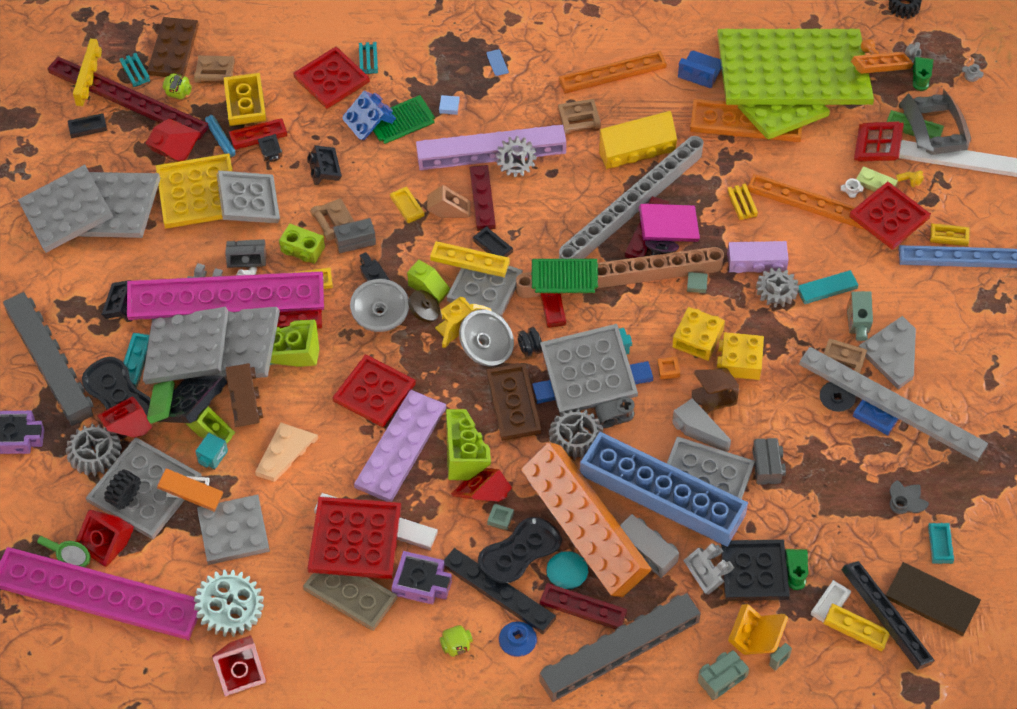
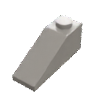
M693 398L673 411L672 422L677 430H681L686 436L725 452L730 450L731 439Z

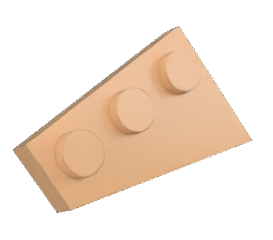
M280 423L255 471L256 476L275 482L299 455L302 456L306 452V448L311 443L314 444L318 440V435Z

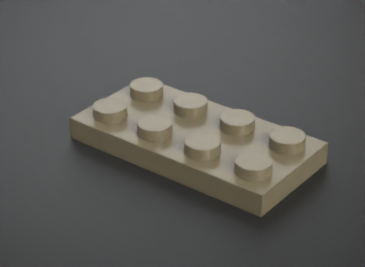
M313 573L303 585V589L372 631L375 630L397 600L396 594L367 577Z

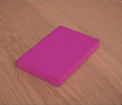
M640 204L639 212L643 240L699 241L700 236L695 206Z

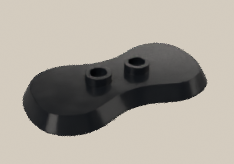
M104 357L91 364L85 370L82 376L84 389L90 395L100 400L106 410L133 396L143 408L146 416L148 415L151 398L132 384L128 369L120 359Z
M530 517L524 519L507 539L485 547L479 553L478 564L482 571L492 580L500 584L514 582L524 574L531 562L548 556L559 549L562 543L561 534L555 526L543 518Z

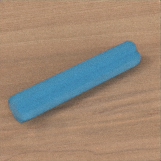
M213 115L207 116L205 118L206 123H208L209 129L225 154L229 153L230 158L236 155L235 149Z

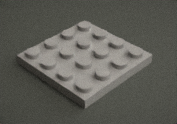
M86 165L18 199L45 253L114 217Z
M89 172L114 217L79 236L143 238L160 182L159 174Z
M221 307L196 311L188 315L152 319L143 375L144 383L153 384L221 373L228 320L227 308Z
M277 307L243 309L239 312L229 311L221 373L206 376H224L227 380L225 367L250 363V367H255L256 378L268 377L279 309Z
M617 324L540 342L560 415L562 411L568 414L570 409L572 412H576L577 409L593 408L600 403L622 397L633 398L638 396Z
M135 437L87 495L86 500L107 514L119 516L134 526L135 530L154 539L184 502L182 498L166 497L167 492L157 489L165 469L167 468L184 476L202 477V475ZM125 469L141 479V484L139 485L140 489L137 491L138 494L133 497L134 500L132 502H129V506L119 510L105 501L104 492L107 491L106 487L110 485L109 481L114 479L113 476L118 474V471Z
M677 437L667 464L742 499L755 461Z

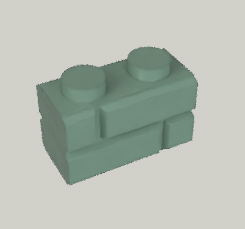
M732 650L728 654L723 652L716 658L715 663L711 666L706 664L699 670L698 683L706 690L711 699L715 700L747 678L749 668L735 651Z

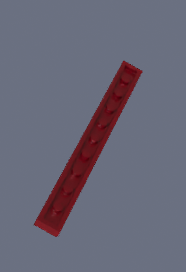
M58 56L47 69L50 74L76 85L81 66ZM93 73V84L89 86L88 90L94 94L159 123L170 118L201 133L197 140H200L209 129L208 123L97 73Z

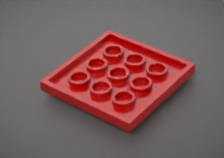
M318 497L307 568L308 573L392 579L401 503Z

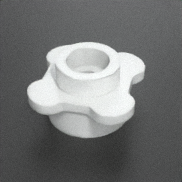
M851 178L846 181L845 185L841 186V191L846 192L850 198H855L856 194L863 191V186L860 185L857 179Z

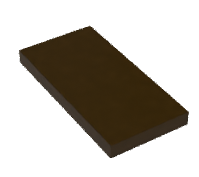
M904 562L885 595L889 601L961 636H964L981 599Z

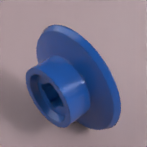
M511 622L504 626L499 634L501 649L515 657L529 654L537 643L535 630L524 622ZM517 634H520L521 637L518 638V639H515L514 636H516Z

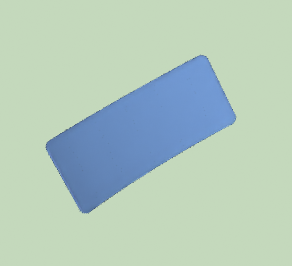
M500 49L487 52L495 76L509 73Z

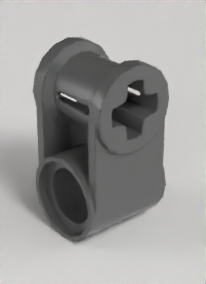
M622 397L598 404L595 407V412L600 425L603 428H610L614 425L631 421L634 418L635 405L631 398Z

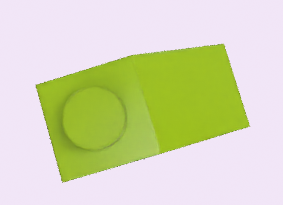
M418 260L407 272L408 286L415 290H424L430 293L439 304L450 291V287L438 272L421 260Z
M209 406L200 412L194 422L185 423L203 439L208 433H211L225 440L227 444L235 434V431Z

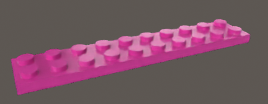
M323 271L127 281L128 320L169 318L175 315H188L196 311L226 307L228 312L277 307L280 312L324 310Z
M10 547L6 548L0 561V589L186 640L190 639L198 620L196 617L198 611L194 610V606L197 604L194 602L195 597Z

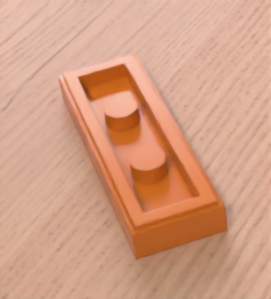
M167 468L157 485V489L213 512L216 511L223 496V491Z

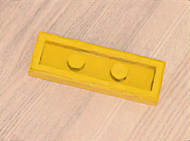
M833 603L830 605L823 624L881 652L884 650L890 635L885 628Z

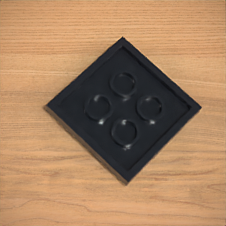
M199 376L184 379L173 391L168 418L157 422H194L200 412L210 405V401L223 391V387L228 383L224 376Z
M784 539L731 540L728 547L720 544L724 551L721 553L722 560H725L726 563L730 561L735 568L728 574L723 575L725 601L789 600Z

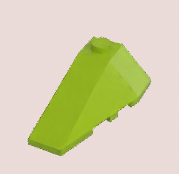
M315 320L294 321L290 323V326L281 329L277 327L270 363L296 367L317 365L319 341Z
M446 409L448 480H470L491 465L490 448L483 442V436L477 432L475 423L466 409Z

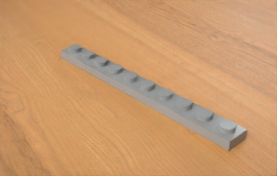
M812 347L808 348L800 360V366L977 462L988 445L984 440Z

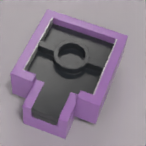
M32 410L0 411V454H30L31 447H42L45 429L42 421H35Z
M403 551L393 581L392 592L398 597L433 605L435 597L447 599L452 583V574L443 572L445 568L444 560Z

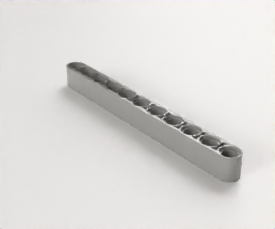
M691 136L567 241L559 249V259H584L638 213L640 204H648L652 196L656 197L702 157L703 140L698 136Z

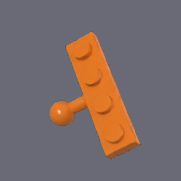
M864 39L861 42V50L871 55L854 56L851 60V63L861 74L911 69L914 64L904 52L880 54L875 49V43L872 39Z

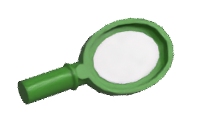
M43 536L38 538V544L56 552L58 561L84 568L90 563L91 556L89 551L78 542L65 541L58 544V542H53Z

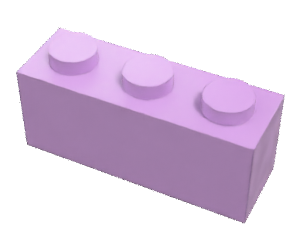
M787 241L729 242L728 245L729 272L760 273L770 271V268H773L774 271H777L778 268L781 271L787 270L789 260Z

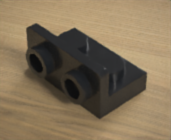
M314 145L312 151L307 156L314 185H319L322 179L339 181L342 175L335 148Z
M127 281L111 284L101 314L105 319L122 317L126 322L132 321L127 318Z

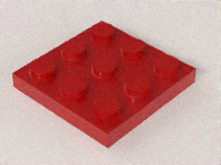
M337 46L293 73L294 78L326 109L370 82L369 76Z
M887 181L850 212L849 217L893 250L929 220L931 213Z
M365 354L332 398L333 402L384 428L409 391L413 389L416 380Z

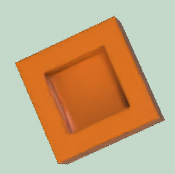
M677 357L657 359L660 380L680 378Z

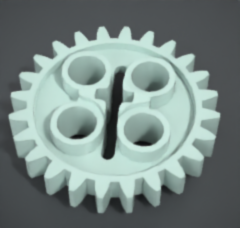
M223 570V574L220 576L216 571L214 579L208 575L207 582L202 581L201 588H197V596L194 598V602L197 603L194 606V610L198 611L196 617H203L201 625L208 623V631L215 628V635L220 631H223L224 637H226L227 632H231L232 637H235L236 631L243 635L244 628L250 631L252 628L251 624L257 625V618H261V611L264 607L261 604L264 597L258 596L261 593V588L255 589L256 581L249 583L250 576L245 579L242 578L243 572L236 576L234 570L231 571L230 575H227L226 570ZM225 588L228 592L222 593L218 589ZM243 595L247 597V600H240L238 596ZM217 606L220 610L213 611L210 607ZM235 613L238 614L240 618L235 619L232 618L230 615Z

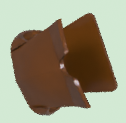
M727 368L694 371L695 376L703 387L692 390V398L698 405H702V409L707 414L716 409L731 407L737 404L739 384Z

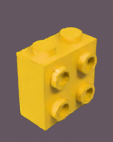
M688 307L673 336L672 348L709 361L723 333L725 320L718 316L704 313L699 309Z
M724 332L723 340H719L718 351L722 352V356H718L717 368H727L734 378L760 380L764 336Z

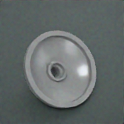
M386 279L370 280L360 285L354 291L350 302L351 314L354 320L367 330L374 332L389 331L399 326L407 317L409 311L408 296L404 289L393 281Z
M476 310L467 315L460 325L459 338L465 353L476 363L492 367L502 364L510 357L514 347V338L509 325L500 315L489 310Z

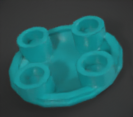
M570 551L560 552L549 560L546 573L550 582L555 586L571 590L580 586L588 577V565L584 558L577 553Z

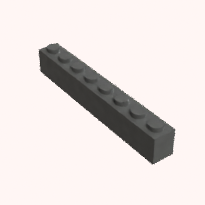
M22 292L3 301L6 313L70 425L73 426L92 417L91 408L94 407L89 396H84V387L81 382H76L75 378L77 376L73 368L67 367V364H69L64 353H59V344L56 339H51L52 333L48 325L44 326L42 324L44 319L39 311L35 312L34 308L36 306L31 297L27 298L26 294Z
M687 593L682 596L677 595L664 606L659 605L651 613L645 616H638L627 626L621 625L614 633L601 636L597 642L591 645H584L577 653L573 655L568 654L560 662L545 666L540 672L539 682L552 702L699 623L701 613Z

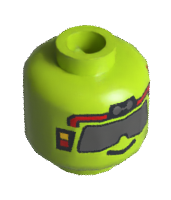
M175 73L167 76L163 83V90H165L167 96L176 99H184L186 95L190 94L192 89L186 76Z
M461 625L444 630L442 637L439 638L444 653H448L452 657L468 652L470 643L473 642L470 631H465Z

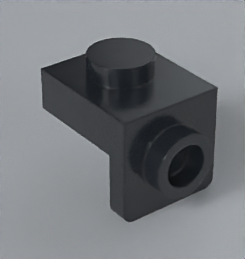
M276 134L258 139L264 161L275 162L282 157L283 152L280 149Z

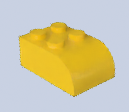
M260 73L224 77L229 125L235 126L267 121Z

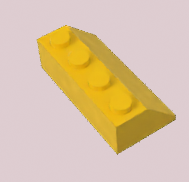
M671 111L600 129L599 154L606 169L671 153L676 149L677 136Z

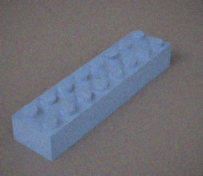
M599 432L580 462V472L585 478L727 547L746 516L748 502L602 432Z

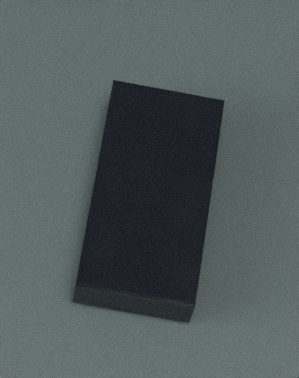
M104 113L67 121L71 138L108 131Z
M487 226L473 237V242L487 253L508 257L513 253V248Z

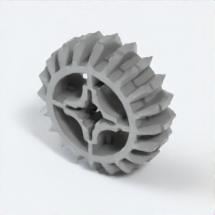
M570 409L568 414L562 411L561 417L556 416L555 422L551 423L549 441L561 445L568 456L573 457L574 461L577 457H580L582 460L599 432L603 433V427L600 425L599 419H594L593 413L588 415L587 410L581 413L579 409L576 412H572Z
M92 423L90 428L84 425L82 431L76 429L77 435H71V441H67L68 448H66L68 462H70L73 469H77V472L80 474L84 472L87 476L91 472L96 476L99 471L104 474L105 469H110L111 464L115 463L121 455L120 451H122L120 438L116 433L107 431L101 424L95 427Z

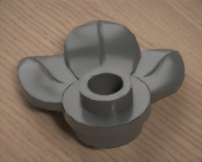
M897 480L890 487L889 492L892 497L890 508L897 514H905L907 512L920 513L929 505L927 501L920 499L921 487L919 484L904 487Z

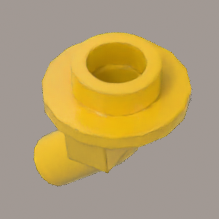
M919 170L898 174L896 178L898 182L910 179L911 187H915L922 183L924 176L923 171Z

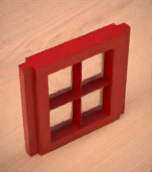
M898 121L859 124L854 160L862 162L896 161V159H899L904 123Z

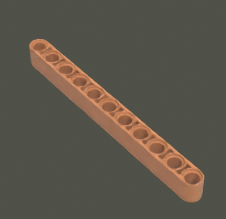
M718 247L601 262L598 263V288L688 276V272L704 274L718 272L723 266L724 252ZM532 272L522 273L516 278V293L521 298L541 296V293H535V289L532 288Z

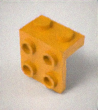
M743 604L739 610L728 642L743 655L774 653L779 646L788 617L785 614L761 616L749 604Z

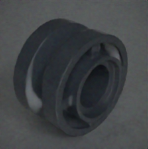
M535 327L528 328L527 333L524 330L518 331V344L526 358L531 357L533 352L536 354L542 353L540 344L542 340Z

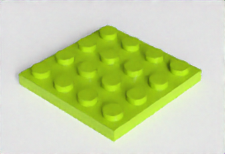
M738 105L742 113L745 114L767 140L828 117L830 114V110L825 105Z

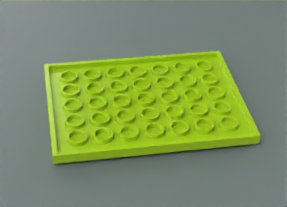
M726 28L718 29L717 31L726 105H873L874 96L869 73L861 74L851 63L854 56L865 55V52L861 50L862 37L860 29Z

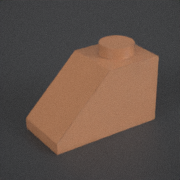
M442 185L427 195V210L440 218L470 217V201Z

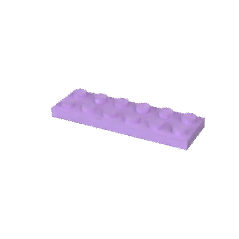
M410 390L355 481L354 487L386 502H392L446 410V404Z

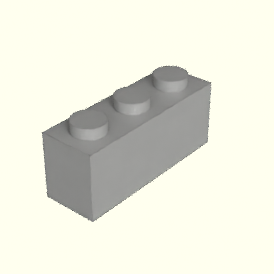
M631 514L620 525L652 571L660 578L678 562V549L673 544H668L662 539V536L657 531L651 530L641 518Z

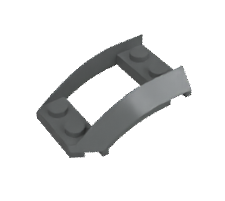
M944 88L943 95L935 94L929 97H916L913 99L908 93L899 103V108L904 110V115L912 127L917 148H925L926 152L931 155L968 150L971 135L966 120L958 105ZM949 110L957 124L960 135L937 136L930 139L922 113Z

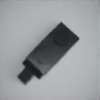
M367 252L359 255L362 264L360 266L361 274L366 282L374 279L389 280L380 264L375 259L371 261Z

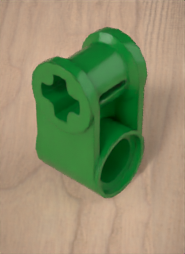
M914 58L913 87L916 90L925 91L928 89L934 59Z
M785 549L788 585L793 590H801L806 585V578L809 572L807 549Z

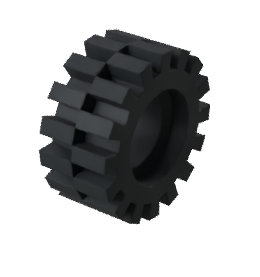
M889 0L888 9L891 10L892 14L896 13V17L900 15L902 19H904V16L907 19L910 16L915 17L919 13L922 0H905L910 2V4H904L900 2L901 0Z
M122 469V471H118V474L113 476V480L109 481L110 485L106 487L107 491L104 492L105 501L119 510L129 506V502H132L134 500L133 497L138 494L137 491L140 489L139 485L141 484V479L138 476Z

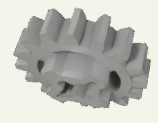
M518 136L515 137V140L508 137L509 142L502 141L503 147H497L500 152L496 153V158H498L497 164L501 165L500 169L502 172L506 170L508 176L511 172L514 177H517V173L524 176L523 171L530 172L529 166H535L532 160L537 159L534 154L536 150L532 147L530 141L526 143L525 137L522 140H519ZM505 152H507L508 156L505 158L506 160L504 161ZM512 153L516 156H519L520 160L516 157H513ZM528 153V159L525 161V156Z
M770 268V273L763 271V276L759 275L756 284L757 295H761V301L767 300L766 305L774 303V307H777V304H781L784 307L785 302L791 304L792 299H796L799 286H797L798 280H793L794 274L788 275V270L781 272L780 268L777 271Z

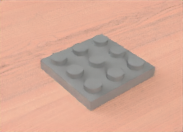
M218 171L217 181L223 220L279 223L280 215L273 175Z
M508 266L504 278L461 268L447 295V301L452 303L461 296L466 298L469 304H478L491 308L492 312L502 317L516 289V278L523 273V270Z
M258 495L220 502L215 512L204 507H197L208 565L270 552Z

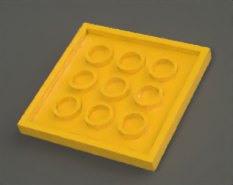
M229 153L155 165L156 173L160 176L158 187L165 229L223 219L217 173L218 171H232Z

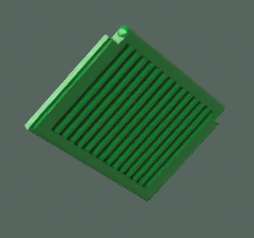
M421 95L390 107L393 110L392 114L396 117L395 121L391 124L381 120L373 129V132L379 142L383 141L386 144L434 124L435 116Z
M532 259V288L535 289V293H595V289L598 288L597 259Z

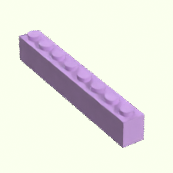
M552 125L416 141L419 170L497 162L496 153H500L497 147H503L502 141L509 142L508 137L515 140L516 136L519 137V140L525 137L526 143L529 141L532 143V147L536 150L534 153L536 157L566 154L563 125ZM505 152L504 161L506 160L505 158L508 156L507 152ZM512 153L513 157L520 159L519 156H516Z

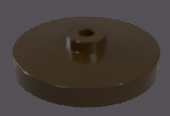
M416 290L409 296V308L417 319L430 323L439 317V304L430 293L424 290Z

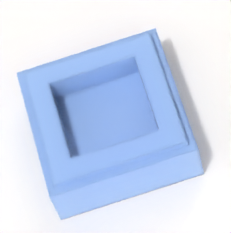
M441 95L439 113L458 115L459 97Z

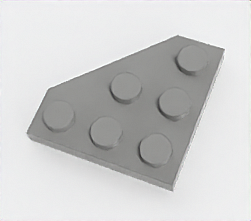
M901 316L858 347L867 349L865 358L897 389L913 380L916 328Z

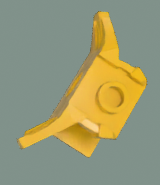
M460 296L440 310L442 319H445V321L436 326L435 329L444 337L442 348H447L449 343L459 336L460 325L467 315L476 310L492 311L491 308L478 304H469L466 298Z

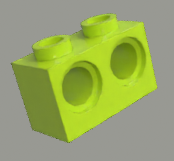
M290 223L279 239L280 250L285 255L294 256L304 262L313 264L316 263L325 248L323 235Z

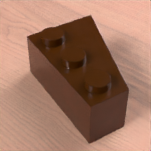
M250 363L225 367L235 427L260 423L263 413L262 407H257L256 399H259L260 395L258 387H254L253 379H256L255 367H250Z

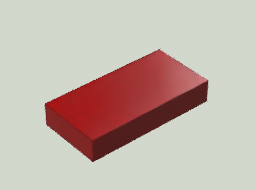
M541 293L547 328L566 326L561 293Z

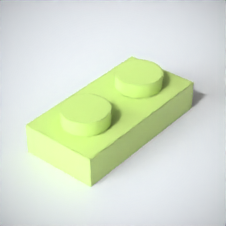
M864 166L856 178L860 185L874 192L887 181L895 187L898 182L896 179Z

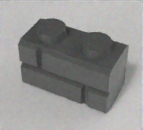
M370 218L333 227L339 254L376 245L375 230Z
M265 239L227 241L225 250L227 268L266 266L267 252Z
M777 438L755 439L752 451L753 460L755 461L756 484H780L782 476L786 475L785 463H781L783 446H779Z

